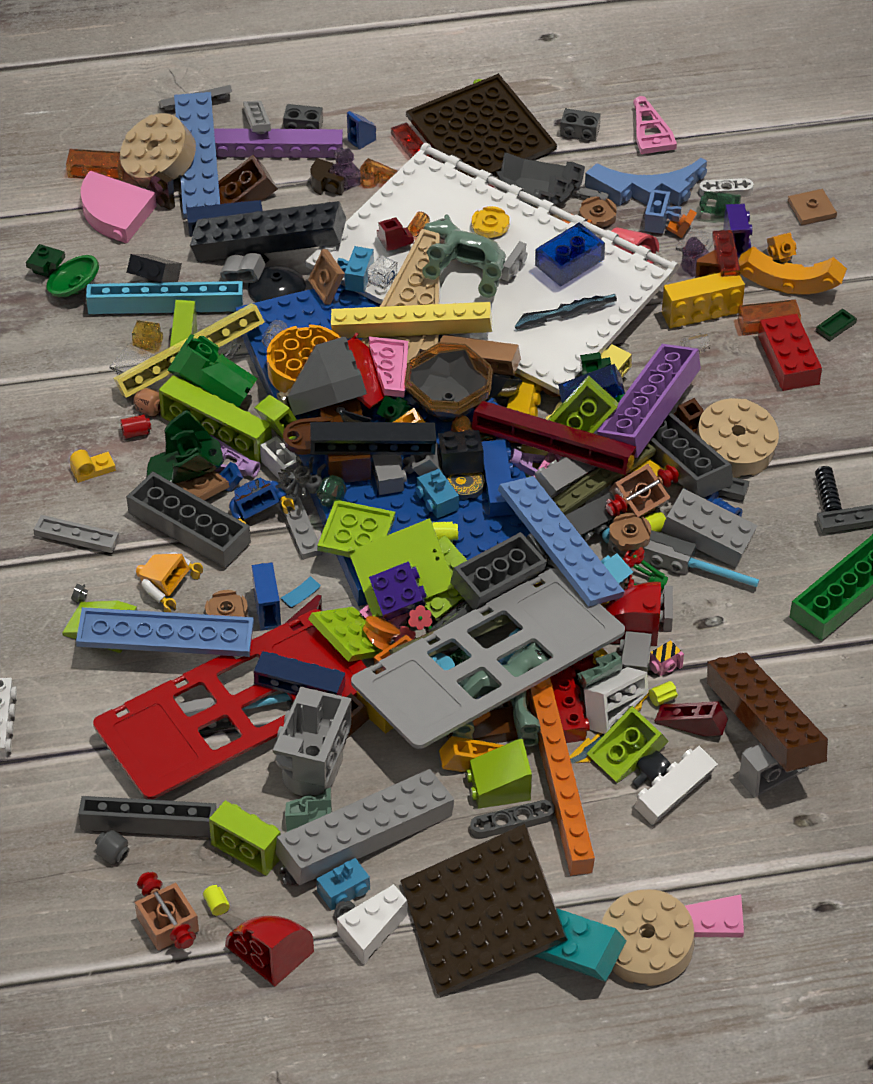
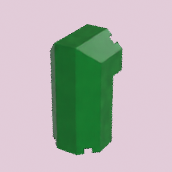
M190 334L169 366L168 371L178 378L184 379L188 383L200 387L204 391L216 395L220 399L232 403L239 408L258 378L224 357L222 353L219 355L218 345L206 337L199 336L197 339L193 338L195 335Z

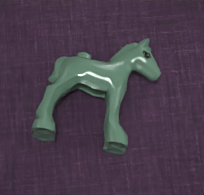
M447 214L444 218L425 224V230L439 233L440 239L445 240L444 244L436 243L428 248L427 255L430 262L422 269L425 278L435 280L448 264L456 259L464 264L474 265L483 269V278L478 286L479 293L486 298L495 296L506 258L505 252L500 249L498 243L490 238L460 230V228L452 223L451 218Z
M531 642L529 646H524L515 651L507 664L502 666L514 677H519L546 662L549 658L537 643ZM483 670L458 683L474 699H477L479 696H485L501 687ZM526 690L510 699L513 707L514 724L518 739H523L524 746H534L539 742L538 732L541 731L539 719L528 712ZM471 721L453 731L452 736L473 740L474 723Z

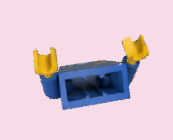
M261 477L234 490L235 497L229 503L231 515L245 524L246 522L242 521L243 519L281 501L285 514H288L286 507L291 506L295 510L293 499L286 498L287 495L279 487L278 482L266 481Z

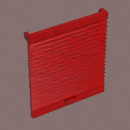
M356 332L353 338L348 340L349 350L353 353L357 369L360 370L367 392L366 395L356 398L371 409L382 401L385 395L381 388L370 348L357 338L359 334Z

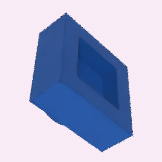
M232 462L219 474L228 481L229 488L225 490L230 492L243 479L239 468Z

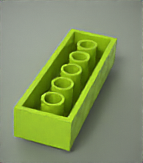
M174 375L159 389L162 418L171 421L187 410L204 426L208 434L218 438L248 459L257 461L260 464L262 463L260 445L272 439L271 424L266 420L260 419L250 412L244 411L234 404L228 403L218 396L212 395L202 388L196 387Z

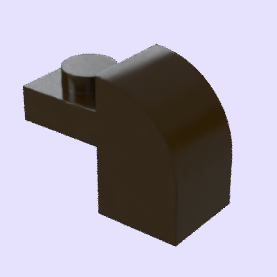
M316 158L310 168L313 191L319 195L327 191L342 196L345 191L344 177L334 174V163Z

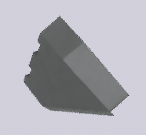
M504 153L502 170L496 172L501 181L509 185L514 184L524 189V192L556 205L567 198L574 188L582 185L585 166L575 162L558 165L533 161ZM521 198L519 199L520 201H522V202H524V203H526V204H528V205H530V206H535V205H533V204H531V203H529V202H527V201H525V200H523V199H521Z
M346 336L314 346L286 396L294 416L367 394L360 370L357 369L353 353L349 350Z

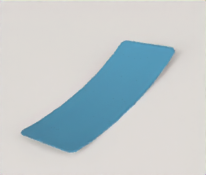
M310 576L297 588L282 596L281 599L290 607H293L313 594L321 585Z

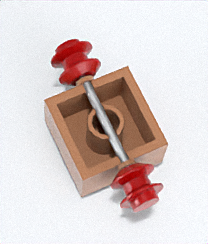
M649 464L615 482L608 490L613 494L614 501L611 499L606 500L607 505L605 507L607 512L614 517L619 516L621 511L622 513H634L636 517L641 518L664 506L670 499V496L663 486L669 488L671 482H678L679 473L677 469L666 465L665 471L659 469L656 476Z
M143 873L139 877L137 887L142 889L141 893L145 897L135 902L137 919L157 951L174 943L178 949L189 948L194 943L195 933L199 931L197 914L176 882L161 889L163 883L161 880H158L157 873Z

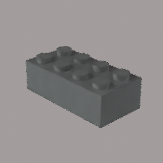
M520 532L454 567L450 583L472 609L477 610L504 593L538 577V575L544 572L547 561Z

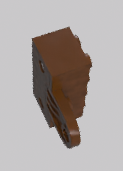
M357 398L319 408V417L291 422L283 431L285 447L292 453L309 455L310 422H343V420L346 422H361L349 418L344 413H340L341 410L362 415L360 401ZM292 436L298 437L295 440L289 439ZM325 455L330 484L371 480L370 455Z

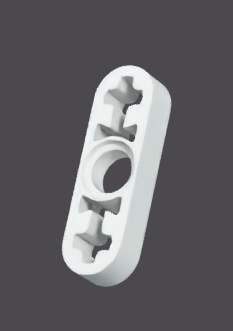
M746 178L705 180L700 183L699 194L703 198L747 197L753 193L754 184L750 179ZM722 187H729V188H731V189H730V190H724V189H722Z

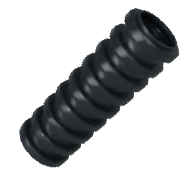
M830 466L819 467L815 471V476L824 512L842 509L833 469Z

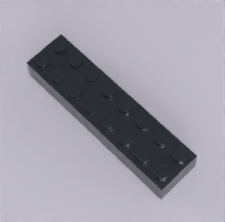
M340 201L203 218L198 219L196 222L190 247L197 262L227 259L233 255L245 256L250 253L266 254L338 245L341 243L346 216Z

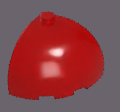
M646 582L631 586L624 590L623 597L611 600L606 604L604 608L625 627L624 635L612 642L613 644H620L621 639H625L626 631L652 634L651 646H657L661 582Z
M267 915L254 917L237 926L227 935L225 947L275 987L314 953V939L312 933L297 922L280 916Z

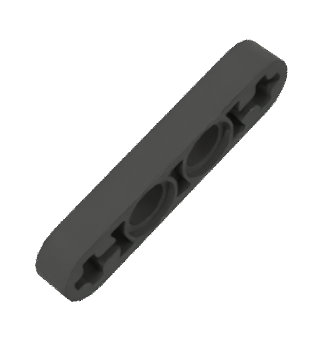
M540 800L479 815L471 820L470 832L475 838L482 839L503 834L523 824L526 827L547 823L554 818L555 807L548 800ZM521 813H525L529 816V818L526 820H520L517 816ZM503 818L506 819L508 823L505 825H498L496 823V820Z

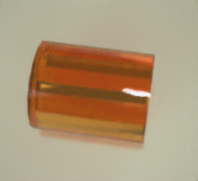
M419 211L415 214L407 228L413 236L418 237L421 229H424L425 224L430 222V218L426 213Z

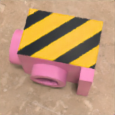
M670 640L650 652V669L659 676L672 672L676 667L681 669L683 668L684 653Z

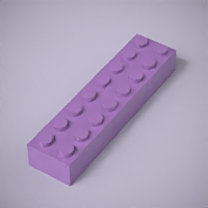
M661 344L619 401L618 407L599 428L597 435L637 446L635 458H638L701 369L699 349Z

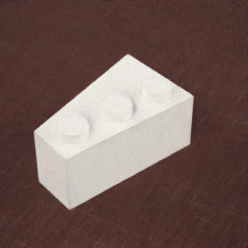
M393 884L337 918L338 935L363 965L368 962L371 954L381 947L383 940L388 935H391L406 918L407 899Z

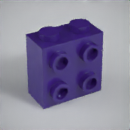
M726 204L723 227L726 249L737 250L736 258H740L742 253L751 248L749 236H752L753 229L752 224H749L750 213L746 211L745 204Z
M409 561L369 577L382 615L387 621L415 610L419 605L426 606L424 598H427L424 586H419L417 581L420 578L416 566H411Z

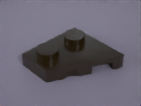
M158 171L153 175L146 190L155 192L156 203L171 211L175 207L173 179Z

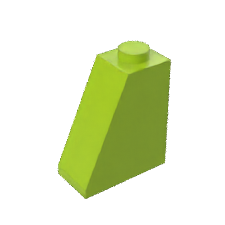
M175 301L170 347L188 338L190 334L194 335L197 333L195 301Z
M268 395L254 407L261 419L270 423L271 428L282 439L286 426L297 420L287 405L271 395ZM292 436L289 439L294 440L296 437Z

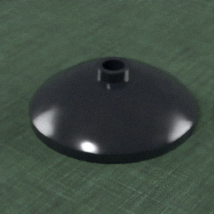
M286 266L266 267L263 269L258 281L248 284L249 295L255 303L306 290L303 276L298 271Z

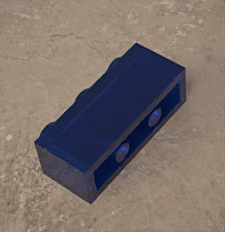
M615 364L558 384L562 403L588 375L613 398L625 394L622 377Z

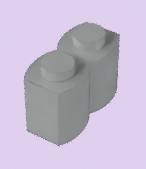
M260 254L233 255L227 258L220 275L224 281L254 283L259 280L266 264Z

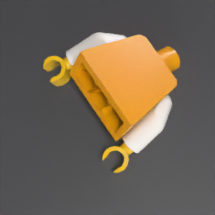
M176 552L155 554L145 565L137 566L136 574L140 577L145 591L158 603L161 602L164 605V612L171 613V609L168 606L176 609V601L172 598L166 599L165 596L171 595L189 570H191L190 576L193 579H199L200 573H203L201 563L191 564L190 560Z

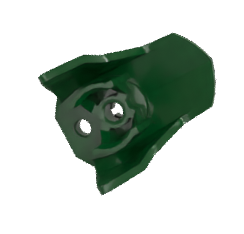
M183 411L171 420L164 429L165 451L150 457L147 476L155 472L176 484L210 473L221 467L224 462L220 442L211 437L204 426L189 411Z

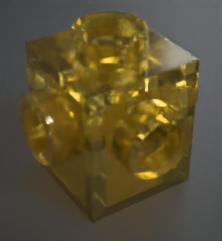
M137 320L132 332L133 348L156 351L158 344H161L163 340L160 324Z

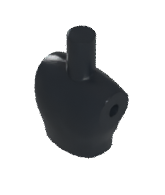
M657 750L650 755L642 757L637 762V768L641 774L632 781L633 785L638 788L647 779L653 782L660 774L665 776L668 773L666 770L671 763Z

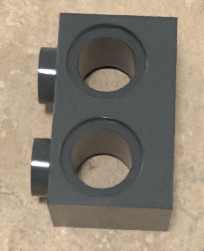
M286 105L283 116V129L322 128L323 107Z
M565 108L561 119L560 136L596 142L600 129L601 114Z

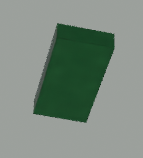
M842 308L816 326L815 332L830 342L856 324L857 318Z

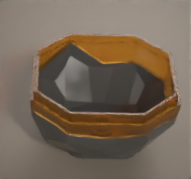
M438 342L409 360L404 386L407 393L428 414L444 422H451L458 417H464L476 409L482 401L488 399L491 392L493 368L466 344Z

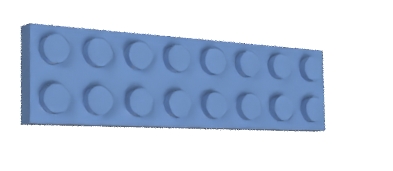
M211 92L174 95L176 117L189 129L196 142L193 162L183 176L180 175L184 218H187L186 207L220 204Z
M534 476L499 485L498 491L588 607L623 597L625 591Z
M82 607L76 645L77 647L250 657L254 617Z

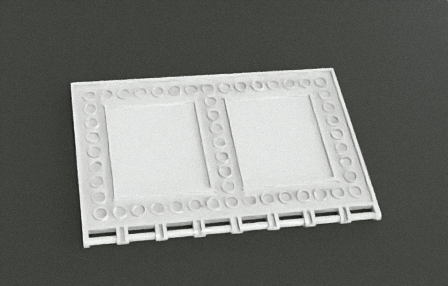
M424 143L421 149L345 222L340 244L319 247L305 261L306 267L313 270L322 249H327L336 262L338 258L349 261L354 246L373 249L374 267L365 292L357 293L381 304L413 244L387 251L377 237L376 230H379L378 222L397 217L403 228H408L415 242L421 229H424L425 224L444 218L446 214L449 215L452 223L460 228V230L477 234L472 228V216L477 210H483V207L487 206L503 209L510 217L509 229L503 235L490 239L497 242L500 249L505 252V261L519 241L527 244L526 252L528 256L526 261L520 264L517 274L513 275L509 282L502 280L500 276L495 296L490 298L483 297L479 293L478 286L483 278V269L477 266L464 264L455 259L440 274V304L490 302L492 332L440 335L519 345L521 360L515 373L560 396H563L581 376L580 355L598 352L601 355L679 268V263L675 261L670 262L652 253L646 247L637 246L626 241L610 230L605 231L587 222V219L579 215H572L555 207V204L545 199L536 198L514 184L509 185L493 177L489 172L469 166L453 155H446L432 148L428 143ZM429 154V155H431V156H433V157H435V158H437V159H439V160H442V161H444V162H446V163L443 164V163H441V162H439V161H437V160H435V159H432V158L428 157L427 155ZM460 169V170H462V171H465V172H467V173H469V174L475 176L476 178L474 179V178H472V177H470V176H468V175H466V174H464V173H462V172H460V171H457V170ZM490 183V184H492V185H494V186H496V187H498V188H500V189L506 191L507 193L505 194V193H503V192H501V191H499V190H497V189H495V188L489 186L488 184ZM521 198V199H523V200H525V201H527V202H529V203H531V204H533V205H535V206H538V208H535V207H533V206H530V205H528V204H526V203L520 201L519 199ZM551 214H554V215H556V216H558V217H561V218H563V219L569 221L570 223L568 224V223H566V222H564V221H562V220H560V219H558V218H555V217L551 216ZM583 229H586V230H588V231H590V232H592V233H594V234H596V235L602 237V239H599V238H597V237H595V236H593V235H591V234H589V233L583 231ZM440 239V244H444L445 240ZM617 244V245H619V246H621V247H623V248H625V249H627V250H629V251H631V252H634V255L631 254V253H628V252H626V251H624V250H622V249H620V248H618V247H616V246H614V245ZM647 260H650V261H652V262H654V263H656V264H659V265H661V266L667 268V270H664V269H662V268H660V267H658V266H656V265H653V264L647 262ZM394 270L395 277L387 284V279L389 281L394 276L393 272L390 274V272ZM345 274L340 283L345 286ZM615 294L617 297V301L597 309L585 310L565 318L557 316L547 319L545 323L515 329V327L527 321L536 320L564 310L571 311L577 306L564 307L557 312L531 316L518 322L523 313L558 309L560 304H571L574 300L579 301L582 298H591L596 295L607 296Z

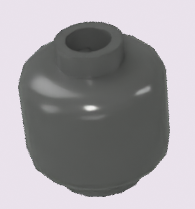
M110 830L106 834L102 832L95 841V844H97L96 854L110 864L121 863L130 850L128 848V840L114 830Z

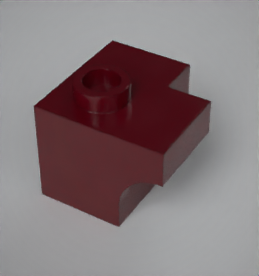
M397 217L378 222L379 230H376L377 237L387 251L396 250L414 243L413 235L407 227L403 228Z

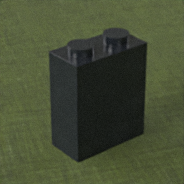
M130 254L126 273L158 282H178L182 263L149 254Z

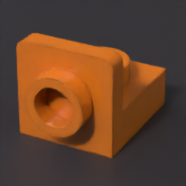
M690 209L687 215L683 214L679 218V222L670 220L666 229L682 238L697 212Z

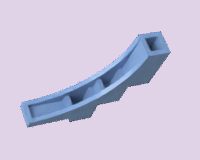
M700 158L693 164L680 170L656 175L622 173L597 163L585 173V187L597 190L599 193H607L608 199L618 206L630 200L631 197L648 205L652 190L670 192V203L680 206L689 199L691 195L690 189L694 187L695 183L706 176L707 160Z

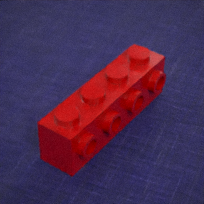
M569 666L550 677L566 743L585 741L586 731H590L589 720L584 718L583 715L585 714L584 702L579 700L580 687L579 684L574 682L576 680L575 669Z

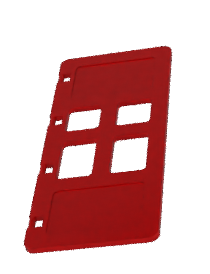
M314 609L289 623H285L252 639L250 657L242 656L235 659L234 656L220 655L183 673L182 676L174 680H169L115 709L98 715L93 720V727L145 799L154 800L276 738L279 727L284 726L285 715L257 728L242 710L244 707L278 690L255 684L235 695H231L218 679L219 675L255 657L260 658L262 651L345 672V688L341 696L347 697L352 693L356 697L357 691L351 685V678L354 674L366 669V665L362 660L348 662L308 620L311 613L321 611ZM299 623L303 626L295 631L291 629V627ZM184 680L187 682L186 685L180 688L176 687V684ZM199 685L204 686L216 704L191 717L186 716L174 698ZM287 693L294 702L297 695ZM125 709L128 711L127 714L119 718L116 715ZM223 718H228L241 737L216 750H212L198 731Z

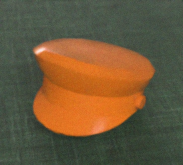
M367 616L365 618L363 631L370 642L380 650H385L392 645L393 639L401 634L395 625L385 619L376 616Z

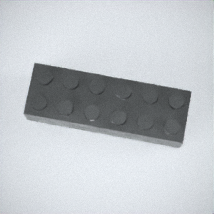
M670 412L648 442L656 449V454L651 458L663 469H665L666 465L675 467L679 473L678 482L688 491L702 498L732 485V465Z
M155 472L148 475L126 496L128 513L224 568L251 543L249 525Z

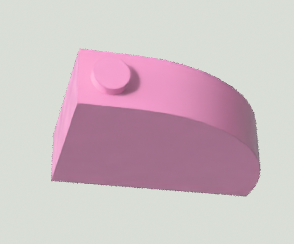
M89 171L81 186L83 213L90 226L104 236L124 243L130 241L157 207L155 192L93 171Z

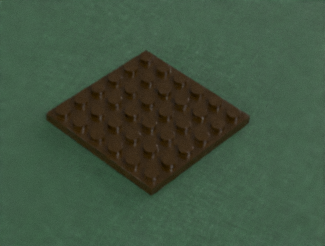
M499 73L406 111V117L432 148L446 155H453L461 159L463 163L478 170L489 172L493 176L497 175L496 171L502 170L504 153L533 160L557 150V143ZM460 169L457 170V171H460V172H462V173H464V174H466V175H468V176H470V177H472V178H474V179L476 178L475 176H473V175H471V174H469V173H467V172H465V171H462V170H460Z
M525 824L400 880L436 992L440 997L568 940Z

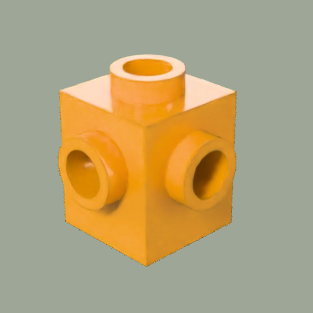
M791 232L767 238V251L769 256L773 258L772 261L779 260L782 263L791 260L790 256L796 255L797 247L792 239Z

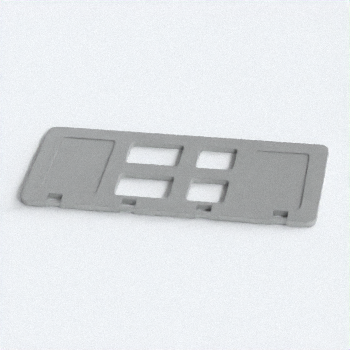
M551 568L538 575L535 579L527 581L486 603L485 606L477 610L475 609L434 631L433 634L421 638L380 660L379 663L372 667H367L354 674L351 678V685L414 748L422 749L621 638L625 633V627L601 604L588 607L559 568ZM538 582H541L543 584L537 588L533 586ZM487 610L491 612L486 616H483L481 614ZM502 614L507 615L522 629L489 648H483L468 634V632ZM435 638L438 640V642L432 645L428 643ZM450 642H454L470 658L449 670H443L428 654ZM531 642L537 643L552 657L519 677H514L498 662V660ZM379 668L384 670L377 675L374 673ZM483 670L501 687L479 699H474L458 683Z

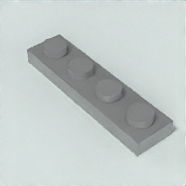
M231 85L195 93L211 92V97L217 96L218 99L228 97V94L232 92ZM174 97L158 101L160 109L165 108V111L175 109Z
M243 101V109L252 132L264 134L266 131H271V124L262 101Z
M286 493V498L293 499L295 510L293 507L288 506L286 507L288 514H285L281 501L278 503L302 560L322 555V552L317 549L318 539L298 493L296 497Z
M44 515L40 516L34 528V535L109 553L113 552L119 540L118 532Z

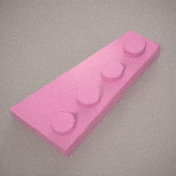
M369 337L368 344L383 394L392 397H404L408 341Z

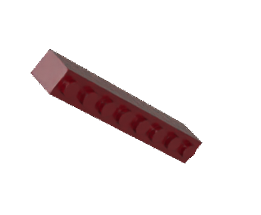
M482 401L473 415L472 429L623 475H626L634 464L637 446L486 401Z

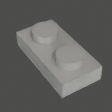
M519 241L503 264L502 280L509 282L511 277L517 274L520 264L526 261L528 256L526 243Z
M664 585V594H661L660 604L663 610H660L659 623H663V632H672L673 586Z

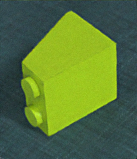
M518 739L470 760V769L466 770L468 783L472 782L471 797L473 801H477L478 809L531 801L532 773L523 739Z

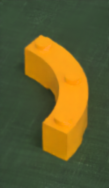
M754 246L741 254L735 268L741 275L752 282L787 294H814L833 289L842 284L847 270L834 257L816 263L811 267L791 263L780 264L772 261V257L762 253Z

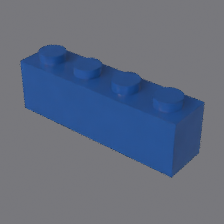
M505 440L482 441L484 450L483 474L485 476L490 517L515 515L514 510L498 491L500 484L515 481V478H511V475H513V463L508 461L511 460L510 448H506Z

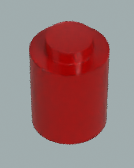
M145 415L120 419L124 439L146 435L148 430H151L150 419L145 418Z

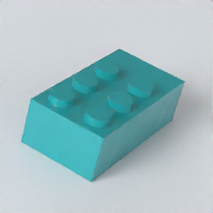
M557 908L568 940L534 956L606 982L627 940L614 927Z

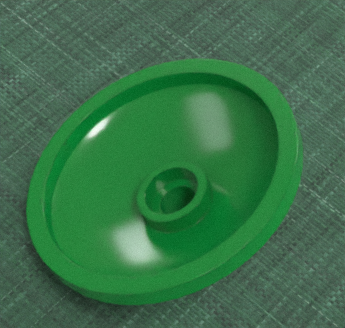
M81 255L66 261L49 277L47 290L56 297H68L84 291L87 288V284H91L97 276L99 262L92 255Z

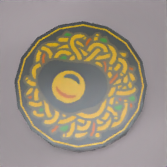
M482 472L445 475L446 479L458 493L459 500H468L471 497L474 499L484 491L485 476Z

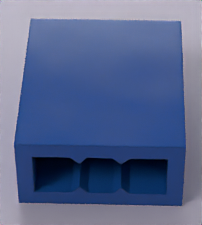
M273 562L252 565L253 592L260 631L275 629L281 626V614Z

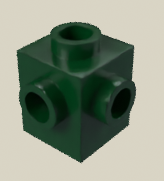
M385 395L377 414L386 418L385 422H394L413 409V407L408 405V401L402 397L395 398Z

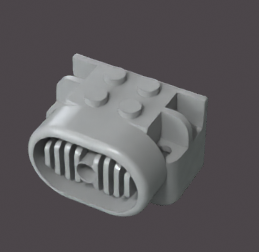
M300 687L291 710L286 711L284 726L279 727L277 742L273 748V753L277 754L276 763L282 768L283 783L291 792L300 796H307L309 794L317 796L324 793V789L330 788L333 785L343 761V747L351 727V698Z

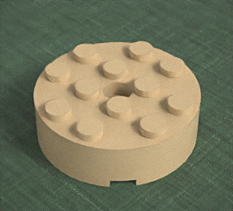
M167 113L149 115L127 132L120 150L121 165L144 188H147L153 175L158 171L174 180L179 175L183 176L193 162L196 152L195 138L189 129L174 115Z
M731 398L711 404L702 413L696 430V434L732 465V475L735 478L749 474L754 476L765 470L773 459L779 439L777 424L770 413L747 399Z
M652 889L636 890L618 898L604 914L602 924L616 928L627 940L612 969L621 979L632 984L636 982L647 984V986L660 985L675 979L689 965L695 944L694 925L687 908L674 896Z

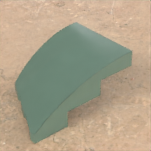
M612 652L595 658L597 667L577 673V684L582 688H586L621 671L622 660L616 652Z
M331 788L324 789L323 794L314 797L309 794L301 799L287 802L285 809L287 832L331 813Z

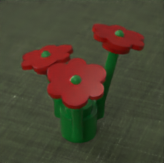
M642 547L636 550L632 556H630L632 551L628 550L624 558H622L630 568L633 567L649 576L647 582H661L662 592L668 577L643 560L645 550ZM639 564H642L643 566H645V567H646L647 569H649L650 571H648V570L642 568L641 566H639ZM631 575L624 582V590L637 585L634 584Z

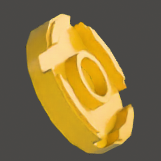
M495 206L483 207V210H477L472 216V228L478 235L495 238L503 235L509 229L510 217L501 208Z

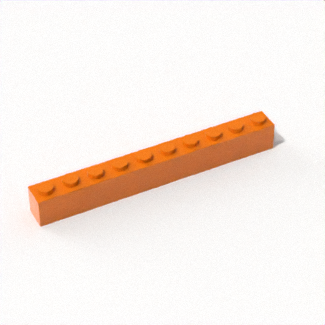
M549 677L528 689L527 699L531 714L539 719L541 731L538 732V744L552 803L555 807V815L570 876L589 874L593 872L595 857Z

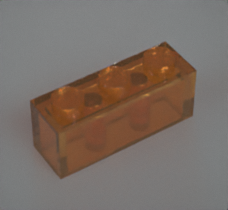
M69 150L66 162L68 178L84 179L89 171H93L123 181L125 170L121 165L120 152Z
M796 299L739 305L737 320L742 336L758 334L760 320L798 314L801 320V314Z

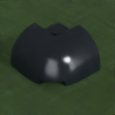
M489 372L487 374L490 378L489 398L505 399L511 397L518 392L522 384L521 378L517 376Z

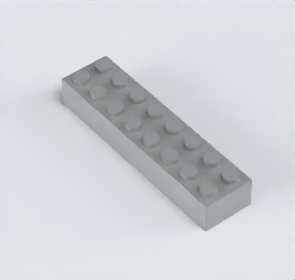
M428 769L277 836L275 854L298 885H302L330 872L354 858L359 859L451 817L455 799L431 769Z

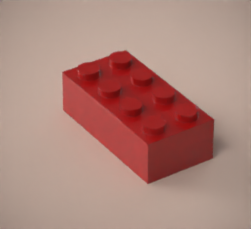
M798 314L760 320L758 338L781 390L786 391L820 385L822 366Z

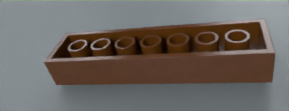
M747 652L707 661V684L786 772L827 762V737Z

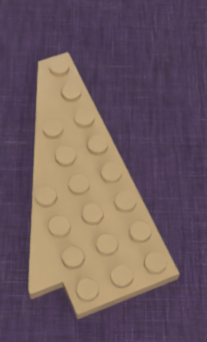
M421 229L380 307L440 304V275L435 280L425 278L422 273L423 267L430 262L427 255L428 248L433 244L440 243L439 233ZM439 335L378 337L408 341L407 367L409 368L415 365L420 354L431 356L436 353L439 345ZM363 338L362 342L369 347V338Z

